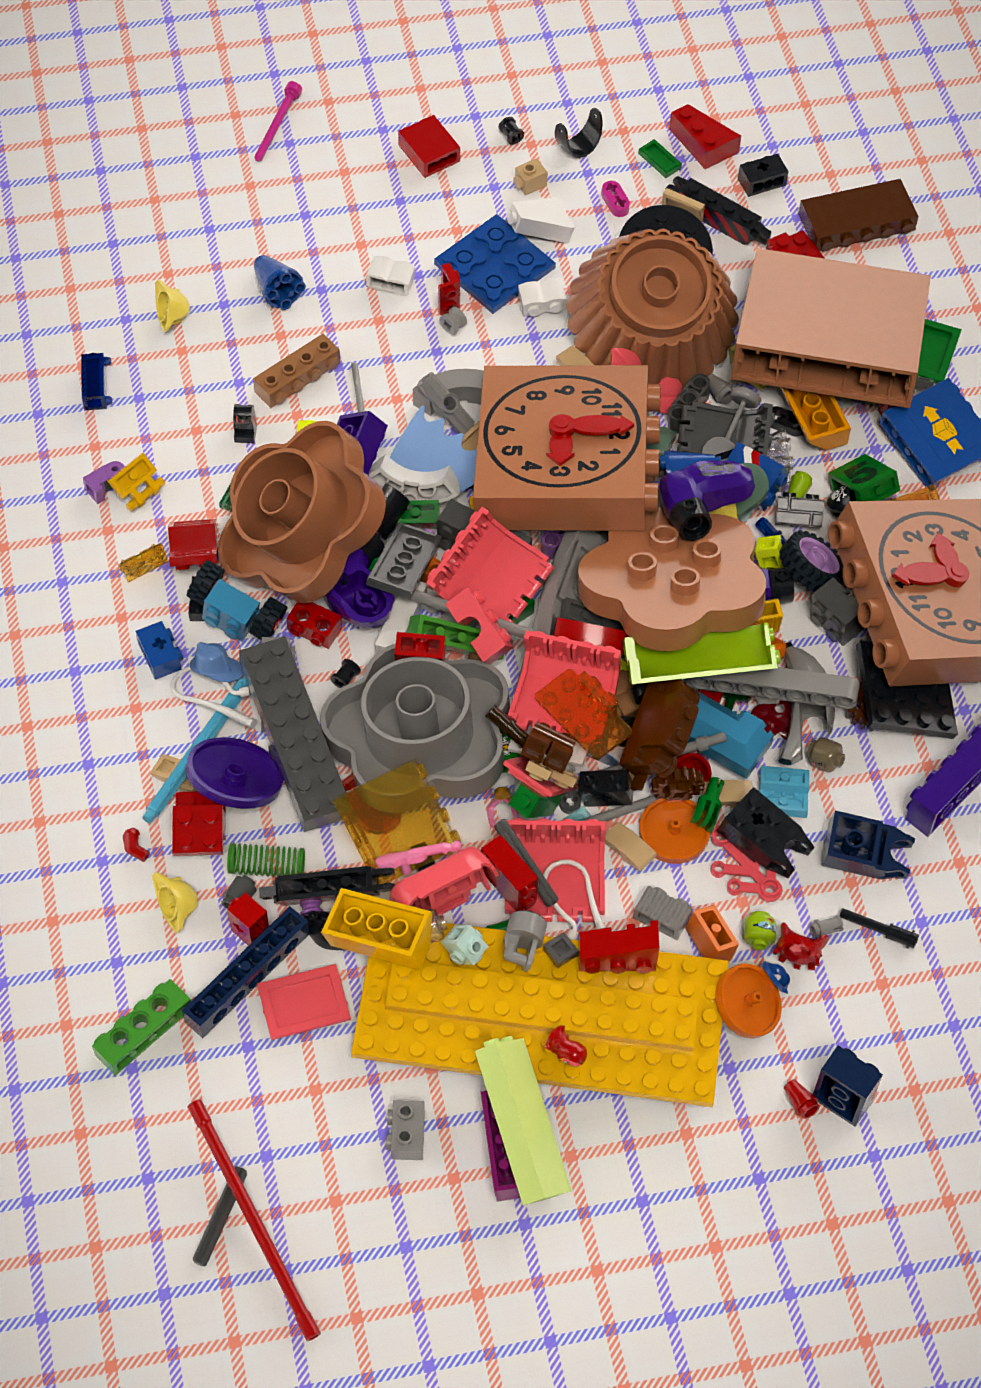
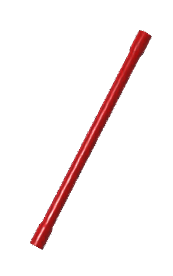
M198 1099L191 1102L187 1108L220 1167L296 1317V1322L306 1341L317 1338L321 1332L291 1279L212 1124L211 1117L202 1100Z

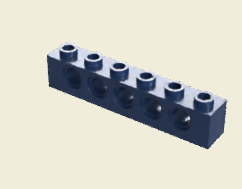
M289 906L182 1010L184 1022L200 1037L204 1038L257 986V983H260L310 934L308 921Z

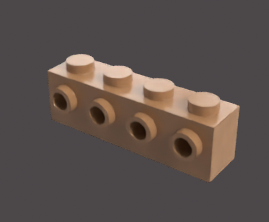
M323 333L254 377V392L270 408L281 404L287 397L301 391L304 386L312 381L318 380L327 371L335 369L340 364V349Z

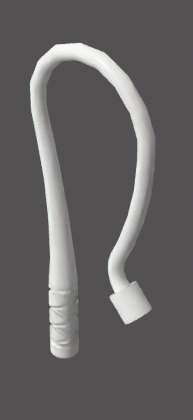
M190 666L179 670L173 677L170 685L175 697L214 709L251 729L256 726L257 721L255 719L249 718V716L243 715L237 710L178 693L175 684L182 674L192 671ZM222 682L232 695H240V697L251 695L249 686L239 688L236 691L228 682Z
M571 859L558 860L551 863L543 874L546 880L550 871L559 865L569 864L582 871L596 928H606L599 914L593 896L590 876L586 868ZM555 903L552 906L572 926V929L568 932V938L576 940L579 935L576 922Z

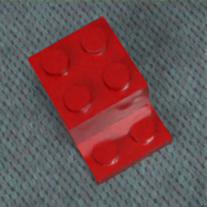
M216 519L169 523L170 567L175 566L176 570L190 569L189 566L198 564L200 568L207 560L217 563Z
M198 791L176 792V806H173L172 822L173 856L223 855V840H226V806L211 801Z

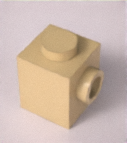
M536 158L515 167L513 181L516 188L520 189L526 196L547 187L548 172Z

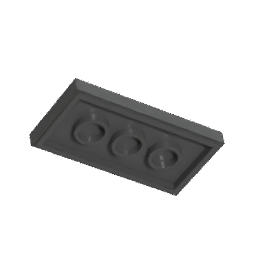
M399 522L368 576L366 585L411 600L441 544L442 536Z

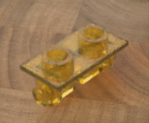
M159 543L157 545L152 544L151 547L139 552L138 555H133L126 560L122 559L121 563L118 564V568L122 573L124 572L127 582H130L169 561L162 543Z

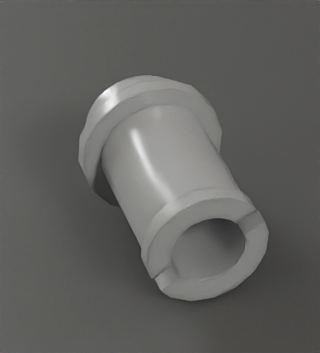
M839 915L822 921L816 919L810 924V932L814 938L844 930L843 927H840L844 926L843 921Z

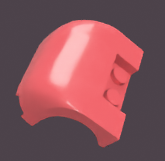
M470 846L409 877L403 878L392 888L389 900L431 911L432 919L469 901V896H471L470 890L476 888L477 883L481 882L487 891L491 890L483 866L488 867L495 877L499 876V874L481 850Z

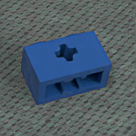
M162 621L135 631L138 645L155 680L182 670L180 660H183L180 648L178 646L174 647L172 643L174 641L173 634L170 628H165Z

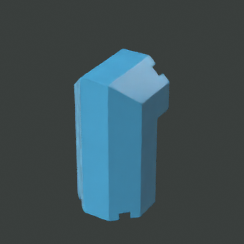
M697 691L700 694V700L697 705L699 711L688 743L695 741V738L703 735L708 737L725 732L727 741L709 746L708 750L701 751V753L747 779L772 745L774 734L771 730L767 733L764 729L766 727L764 721L751 713L741 711L740 714H736L737 711H732Z

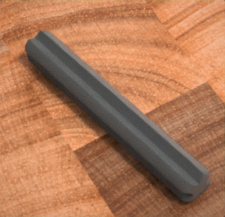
M502 819L494 825L497 833L502 835L538 877L537 893L545 905L550 907L557 903V895L507 820Z
M235 1166L242 1183H244L247 1171ZM226 1183L193 1256V1262L197 1265H207L236 1201L228 1183Z

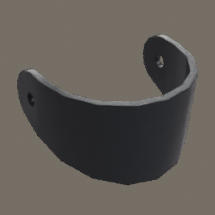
M592 108L582 130L571 139H568L566 127L562 123L557 124L554 131L555 139L572 155L578 158L586 157L593 152L602 135L603 120L601 112L597 108Z

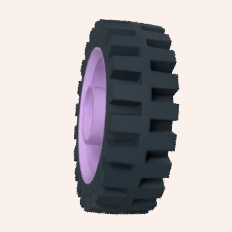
M796 531L781 547L779 552L781 554L780 559L783 560V566L787 567L786 571L792 573V578L794 580L798 579L800 585H806L808 590L812 591L814 589V592L817 591L831 578L836 579L840 584L843 582L844 566L840 555H837L838 551L832 549L830 543H824L823 538H817L816 534H810L809 531Z

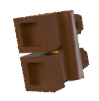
M536 722L520 755L541 763L544 755L547 754L543 765L563 774L573 754L576 740L570 734L565 732L559 733L551 729L550 725L546 723Z

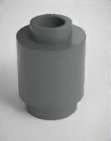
M243 875V877L236 876L223 894L222 905L228 909L231 901L236 897L240 898L245 892L252 898L257 891L254 886L255 882L246 875Z

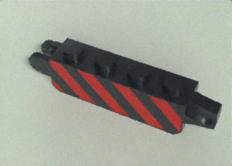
M676 176L673 179L674 185L669 184L666 187L705 204L703 222L743 245L749 244L752 240L766 245L768 239H771V231L761 223V216L693 178L686 180Z
M371 866L278 876L275 877L273 886L259 888L260 898L263 900L274 899V904H281L283 906L299 905L301 901L305 900L334 901L341 888L370 896H379L380 892L391 891L395 886L394 883L379 884V877L394 875L395 870L394 868L375 869Z

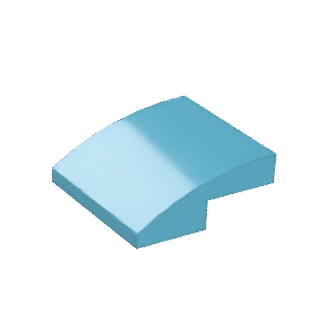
M761 766L759 792L789 817L807 818L809 770Z

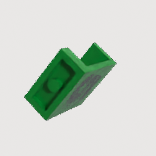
M867 454L828 472L832 492L838 486L844 485L855 491L856 501H882L900 491L897 471Z

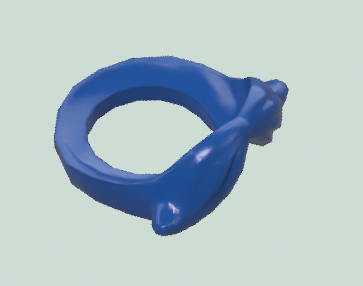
M764 961L762 966L773 983L781 992L788 994L787 988L790 983V976L786 973V970L779 964ZM774 974L781 975V979L777 980Z

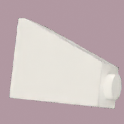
M558 197L512 202L507 214L508 223L511 224L515 233L568 243L575 228Z

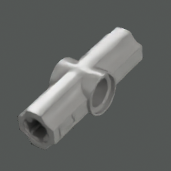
M429 372L419 381L417 386L431 401L434 411L442 415L458 434L463 433L464 435L474 426L475 421L460 405L458 396L450 393L433 372ZM445 399L448 401L447 409L444 406Z

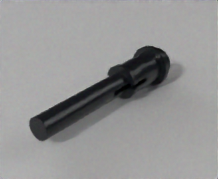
M842 908L841 918L886 935V939L906 945L907 949L910 947L915 948L919 934L915 933V930L911 932L892 923L888 926Z

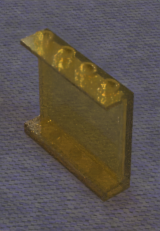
M416 758L336 796L333 800L366 866L378 869L376 858L391 852L407 851L412 848L442 842L452 844L456 840L462 843L457 830H452L448 823L450 816L446 808H441L437 801L439 794L434 785L430 786L426 779L428 773L422 762L418 763ZM447 854L429 855L421 863L410 864L412 871ZM400 866L394 869V875L379 877V884L389 883L403 876Z

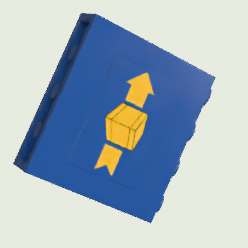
M950 378L914 395L910 408L893 406L884 411L879 424L929 492L937 489L941 480L981 459V418L976 415L970 402L965 400L958 386L953 384Z

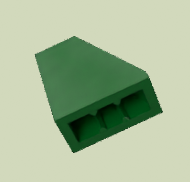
M518 779L512 789L508 805L526 818L552 816L564 795L559 794L547 798Z

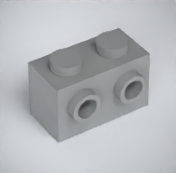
M393 1100V1109H388L387 1125H392V1134H387L386 1150H391V1159L423 1160L425 1101Z

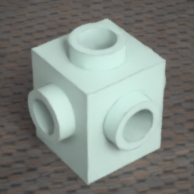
M455 924L441 942L450 953L449 957L458 965H474L481 960L482 954L488 947L478 930L474 929L471 925Z

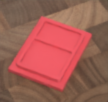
M525 756L508 759L503 763L504 766L509 768L508 772L547 798L575 790L579 786L576 783L573 788L568 787V789L556 785L551 780L543 779L541 782L529 776L530 772L525 770L531 759Z
M336 964L257 983L271 1040L351 1020L347 1006L348 1002L345 999L341 984L342 980L339 977Z

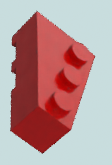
M689 104L671 112L669 130L704 169L712 167L739 153L740 134Z
M658 920L650 921V926L638 928L635 927V924H628L627 929L612 931V928L608 927L579 932V971L591 974L598 973L599 971H611L616 974L624 973L625 971H637L642 974L656 971L660 948Z

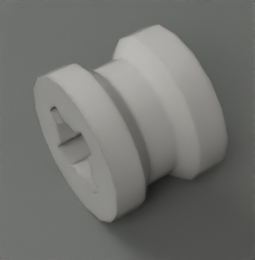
M452 307L448 314H443L439 318L443 329L451 335L455 334L459 327L467 324L465 314L457 307Z

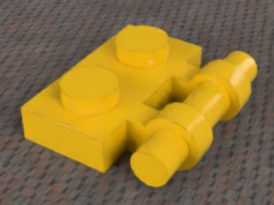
M144 452L107 480L121 499L129 494L131 501L126 504V507L131 512L135 508L143 506L145 500L151 495H156L160 492V488L165 484L161 477L155 481L151 477L157 469ZM144 482L146 488L139 493L136 488Z

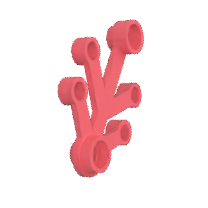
M720 825L716 826L711 835L713 844L723 847L739 865L715 861L711 866L712 876L721 878L727 874L751 877L756 883L741 882L736 878L729 880L727 892L733 896L739 895L741 892L755 893L767 902L778 900L782 895V885L776 879V872L767 869L765 877L759 871V863L757 861L754 863L751 859H748L726 838L725 840L717 839L718 836L722 835L717 832ZM720 867L723 871L717 872L714 868ZM734 884L737 885L739 889L734 890L730 886ZM770 888L774 893H768L765 890Z

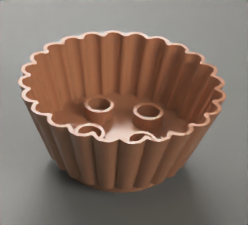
M664 228L656 231L652 229L641 230L612 239L608 245L595 249L591 256L592 259L580 265V276L575 278L570 284L573 296L566 303V308L572 315L568 320V328L573 334H576L574 338L575 347L582 353H586L585 356L594 365H611V349L624 348L634 352L639 357L641 365H648V384H658L662 378L670 377L677 378L682 386L685 387L693 375L702 373L708 376L713 373L714 364L722 363L726 359L727 351L725 347H729L734 343L735 333L732 328L736 327L739 321L738 314L734 309L737 304V297L730 288V278L719 266L718 261L706 248L701 247L695 239H685L683 233L676 231L671 234L670 231Z

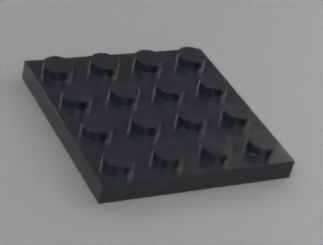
M860 640L856 644L868 728L954 739L958 735L949 683L889 686L883 669L877 667L873 660V642Z

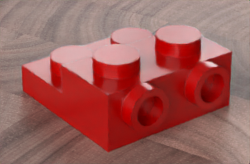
M804 230L790 236L785 232L767 241L766 250L825 259Z

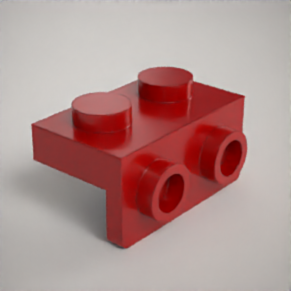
M450 263L441 265V284L438 285V312L440 315L449 313L452 307L460 309V276L457 270H453Z

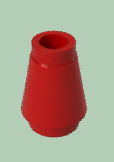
M796 1079L789 1081L784 1086V1090L798 1116L807 1119L819 1110L818 1099L798 1083Z

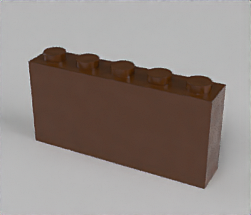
M901 178L803 199L800 201L798 212L808 237L819 251H827L832 248L868 242L882 237L909 233L916 230L919 217Z

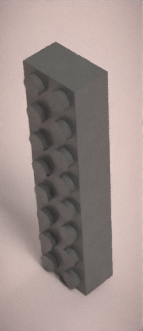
M286 637L239 650V663L303 831L307 832L349 818L351 815V804Z

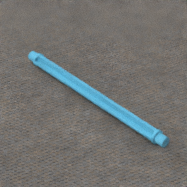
M244 675L233 686L234 690L238 691L239 688L248 686ZM229 692L221 705L235 709L243 697L232 695ZM218 711L213 714L146 808V813L142 817L145 822L152 823L155 817L161 814L187 777L186 763L192 748L204 740L215 738L229 717Z

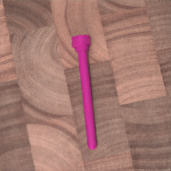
M289 81L284 89L285 98L254 156L256 161L259 162L263 159L292 101L298 99L303 89L297 82Z

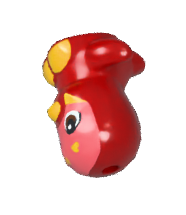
M564 1025L553 1029L547 1039L544 1051L557 1054V1058L561 1063L565 1062L573 1067L583 1065L587 1058L586 1047L577 1041L570 1040L569 1035L565 1033Z

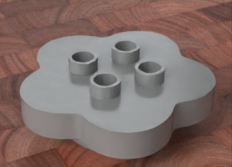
M392 644L373 656L367 664L361 680L335 691L326 700L321 709V729L331 755L339 762L352 768L358 794L369 806L377 810L394 813L405 812L425 804L435 796L450 798L476 796L490 789L503 772L504 750L501 730L486 718L485 715L494 705L508 715L510 709L508 684L503 674L496 667L483 661L474 659L448 660L445 658L443 662L426 657H409L395 661V644Z

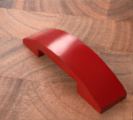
M559 617L556 619L553 636H564L570 640L588 641L598 646H612L617 650H621V655H624L622 640L629 637L623 630Z

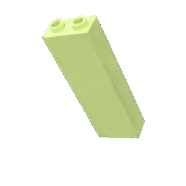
M512 1036L484 1042V1048L476 1050L475 1053L523 1206L572 1191L524 1038L513 1040Z

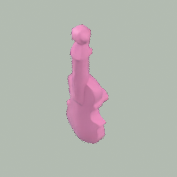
M456 840L452 844L442 842L412 848L407 851L387 853L376 858L377 868L396 869L400 866L402 874L408 875L412 873L410 864L421 863L429 855L447 854L448 851L458 852L462 844Z

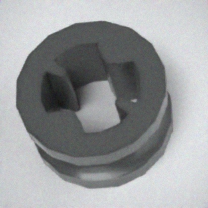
M572 790L562 793L564 796L559 803L561 811L566 814L577 813L581 807V798L578 792ZM568 798H571V801L574 802V805L570 806L569 803L566 802V800Z

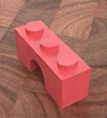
M467 587L445 605L458 624L467 625L475 619L479 621L481 632L471 644L484 663L492 664L513 648L510 642L512 638L507 630L501 629L497 623L499 618L492 609L487 608L484 603L486 598L478 589Z

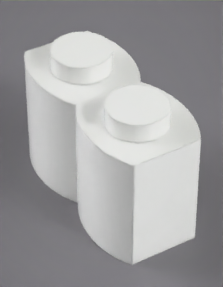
M374 256L366 275V285L375 290H387L396 295L407 296L415 278V266L407 261H393L386 256Z
M550 278L541 282L532 281L518 285V295L524 316L535 317L544 312L558 313L566 309V297L560 278Z

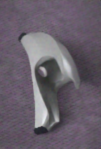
M790 641L786 643L785 659L788 669L826 674V671L815 657L803 649L793 647ZM792 702L788 737L778 762L784 765H793L803 759L802 725L806 719L810 717L824 718L828 726V735H830L835 720V707Z

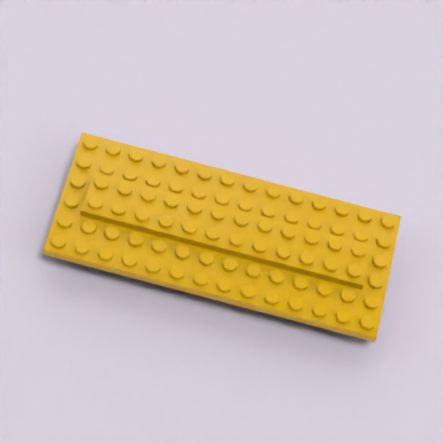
M432 921L430 948L420 970L368 957L351 1058L482 1076L475 1051L484 1048L483 1043L486 1041L512 1036L513 1040L524 1038L539 1084L713 1107L723 1020L716 1004V987L721 975L728 970L729 961L659 951L656 971L645 974L638 973L637 971H625L619 974L612 973L611 971H599L598 973L591 974L579 971L578 956L557 968L543 950V945L555 937L544 936L542 946L535 951L529 971L525 972L522 970L523 966L504 959L503 940L506 931L472 926L482 934V939L488 947L482 954L481 960L474 965H458L449 957L450 953L441 944L455 924ZM571 940L578 949V940ZM518 947L516 952L526 955L527 949ZM564 1025L565 1033L569 1035V1039L577 1041L586 1047L587 1058L583 1065L573 1067L565 1062L561 1063L557 1058V1054L544 1051L547 1039L553 1029Z

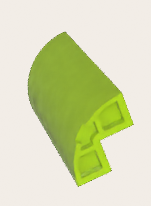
M768 622L760 625H751L737 631L709 632L695 644L675 651L648 649L635 643L633 637L622 640L626 668H628V677L631 684L775 669L777 664L781 662L779 649L775 650V645H771V642H774V631L772 627L769 628Z

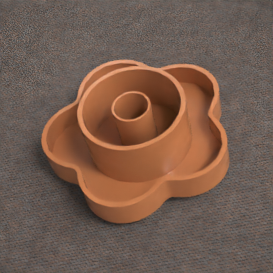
M317 421L302 428L285 444H265L247 454L236 468L230 485L232 515L221 533L218 546L219 560L228 574L245 584L256 588L270 586L273 590L294 602L310 603L325 596L340 579L348 556L364 546L375 535L385 514L386 501L384 492L374 479L364 473V454L359 441L331 421Z
M658 507V511H645V531H609L608 542L592 549L582 558L578 567V593L582 604L588 610L601 617L619 621L629 637H633L635 643L652 650L675 651L695 644L709 632L737 631L749 627L758 621L765 609L766 578L762 570L754 563V535L751 529L742 521L727 515L710 514L712 528L709 533L701 539L688 541L671 525L670 520L664 514L663 508Z

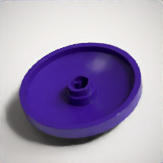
M219 737L204 740L192 748L186 763L188 780L200 794L218 804L233 808L251 809L271 803L278 797L284 781L278 763L268 751L251 742L236 738Z

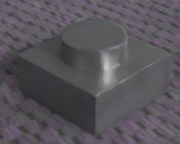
M564 932L543 945L544 952L557 968L579 955V950Z

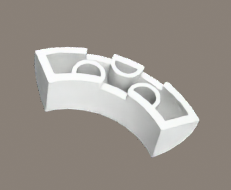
M385 454L371 466L369 476L381 488H383L385 483H388L410 501L439 500V503L455 498L460 493L458 479L450 465L431 472L414 471L397 464Z

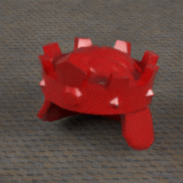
M784 922L781 923V937L779 942L776 943L777 946L773 950V954H780L778 961L784 963L786 959L794 963V969L800 970L801 965H808V970L813 971L815 966H820L819 960L822 957V949L828 943L829 936L823 935L819 939L808 938L793 932Z

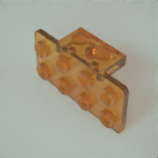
M567 669L535 694V700L594 760H600L632 735L631 727L618 715V701L611 692L607 693L602 688L600 681L595 676L591 677L586 671L577 675L572 669Z

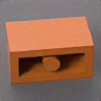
M715 904L693 911L685 928L701 955L705 958L731 961L739 943Z

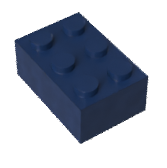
M838 1045L822 1067L813 1095L818 1099V1103L856 1127L871 1106L883 1074L873 1064L865 1063L857 1058V1055L850 1049H843Z

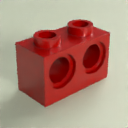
M313 602L296 603L286 618L287 628L291 634L308 639L312 644L319 647L323 646L327 649L330 648L342 629L341 615Z

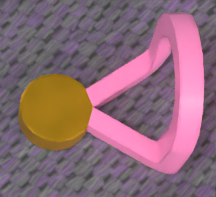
M508 787L496 788L494 790L496 799L487 807L488 821L494 830V825L496 824L493 819L494 807L502 800L509 804L510 789ZM511 807L513 819L518 818V811Z

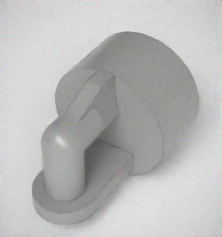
M520 910L512 913L509 918L503 940L504 959L523 966L522 970L528 972L532 965L536 949L540 948L543 944L547 922L542 916L535 912ZM517 948L527 949L526 955L516 952Z

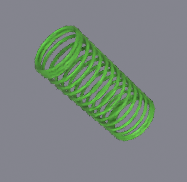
M230 843L227 857V872L229 874L235 875L238 871L239 875L242 873L247 875L249 872L251 876L253 873L256 876L260 873L262 877L264 874L267 877L271 874L273 878L276 874L277 877L290 875L291 847L288 848L285 874V846L282 849L280 873L278 869L280 847H277L276 867L273 874L274 846L271 847L269 872L267 871L269 846H266L265 865L262 873L263 845L260 846L257 872L258 845L256 844L254 847V864L251 872L252 844H250L248 866L245 872L247 845L244 844L242 868L240 871L241 844L239 843L237 848V865L235 869L236 844ZM296 847L293 851L291 875L295 874ZM299 848L296 874L304 873V848Z

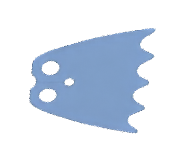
M421 406L397 442L390 458L407 469L420 472L436 471L450 465L458 479L461 493L474 485L477 449L467 451L462 448L463 433L453 436L446 435L443 432L444 418L431 422L426 421L424 418L425 406Z

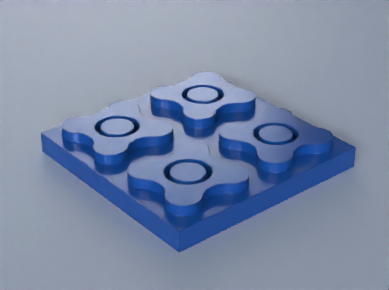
M498 214L434 258V265L440 270L441 265L450 263L453 270H457L459 273L460 287L492 314L518 296V285L539 281L556 268V262L522 234L515 233L512 226Z

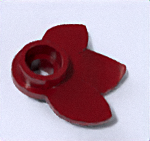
M780 700L778 704L757 705L751 714L764 721L766 724L765 731L768 733L771 730L774 736L779 733L783 739L787 740L791 721V706L789 702ZM781 706L784 711L779 713L775 710V707Z

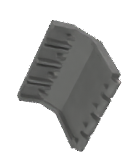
M694 401L690 405H682L680 421L688 423V425L680 424L678 443L685 446H677V451L701 453L702 447L708 440L714 437L725 438L737 410ZM763 403L758 409L743 410L730 441L735 446L737 442H740L767 456L768 448H770L772 443L770 426L773 425L775 413L772 412L773 404Z

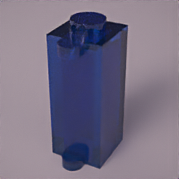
M104 353L81 354V384L84 411L107 409V405L112 404V397L107 396L106 366L111 365V358L104 357Z

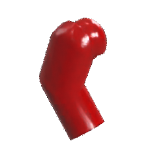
M136 828L125 830L122 836L125 851L140 861L145 862L150 855V851L139 846L140 832Z

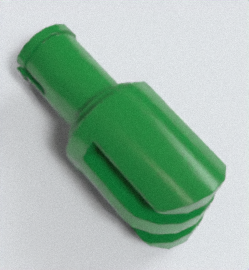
M711 777L709 779L706 793L698 798L690 821L693 824L697 822L698 827H705V830L708 832H713L722 807L719 797L725 782L721 779L718 784L720 779L718 777Z

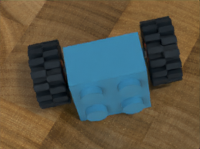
M209 560L205 561L204 565L202 564L200 570L197 571L186 594L187 597L204 606L202 619H204L205 623L212 628L218 627L229 638L233 640L238 639L243 642L248 633L262 640V637H272L275 630L279 627L288 606L270 597L263 607L259 609L260 602L221 580L225 569Z

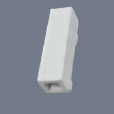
M420 582L416 590L427 593V584ZM396 596L390 617L384 623L375 643V654L387 646L396 644L397 632L407 633L410 616L419 615L422 608L435 614L438 609Z

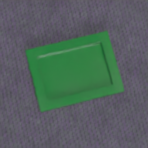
M925 319L917 376L933 379L936 383L945 380L962 329Z

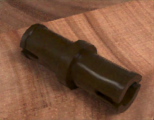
M494 705L485 717L501 730L500 733L502 735L510 737L522 749L529 735L516 724L517 721L514 718L510 719Z

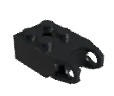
M754 787L724 818L717 829L718 833L754 863L757 861L765 869L776 872L786 878H789L795 869L784 850L791 849L808 856L815 848L802 827Z

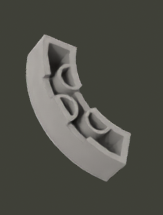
M453 369L435 374L448 391L457 395L459 400H467L468 403L481 405L483 370ZM415 386L413 388V405L419 409L421 406H425L424 412L431 416L435 413L431 401L418 386ZM446 399L444 400V406H448Z

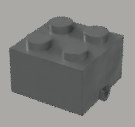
M831 578L812 594L811 619L817 626H822L827 631L831 640L834 642L838 641L844 646L863 631L864 627L861 626L858 620V603L852 595V590L845 589L836 579Z

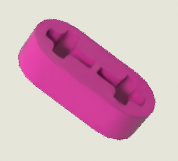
M616 181L605 182L602 185L601 195L610 212L616 217L626 216L629 213L630 201L622 187Z

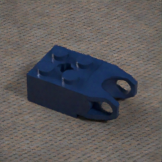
M835 810L829 820L821 866L881 880L891 878L907 879L910 869L897 862L892 857L891 850L912 848L915 838L905 834L895 826L883 824V821Z

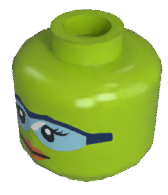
M755 911L744 920V941L746 944L752 946L755 950H765L768 946L775 943L776 921L769 913Z

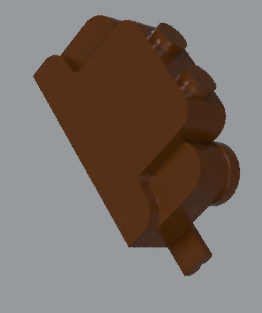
M682 679L648 682L619 762L622 767L628 769L634 775L630 787L633 791L643 790L648 775L655 774L659 778H666L672 774L677 766L676 756L682 754L687 746L699 711L697 705L700 700V694L694 688H690L685 684Z

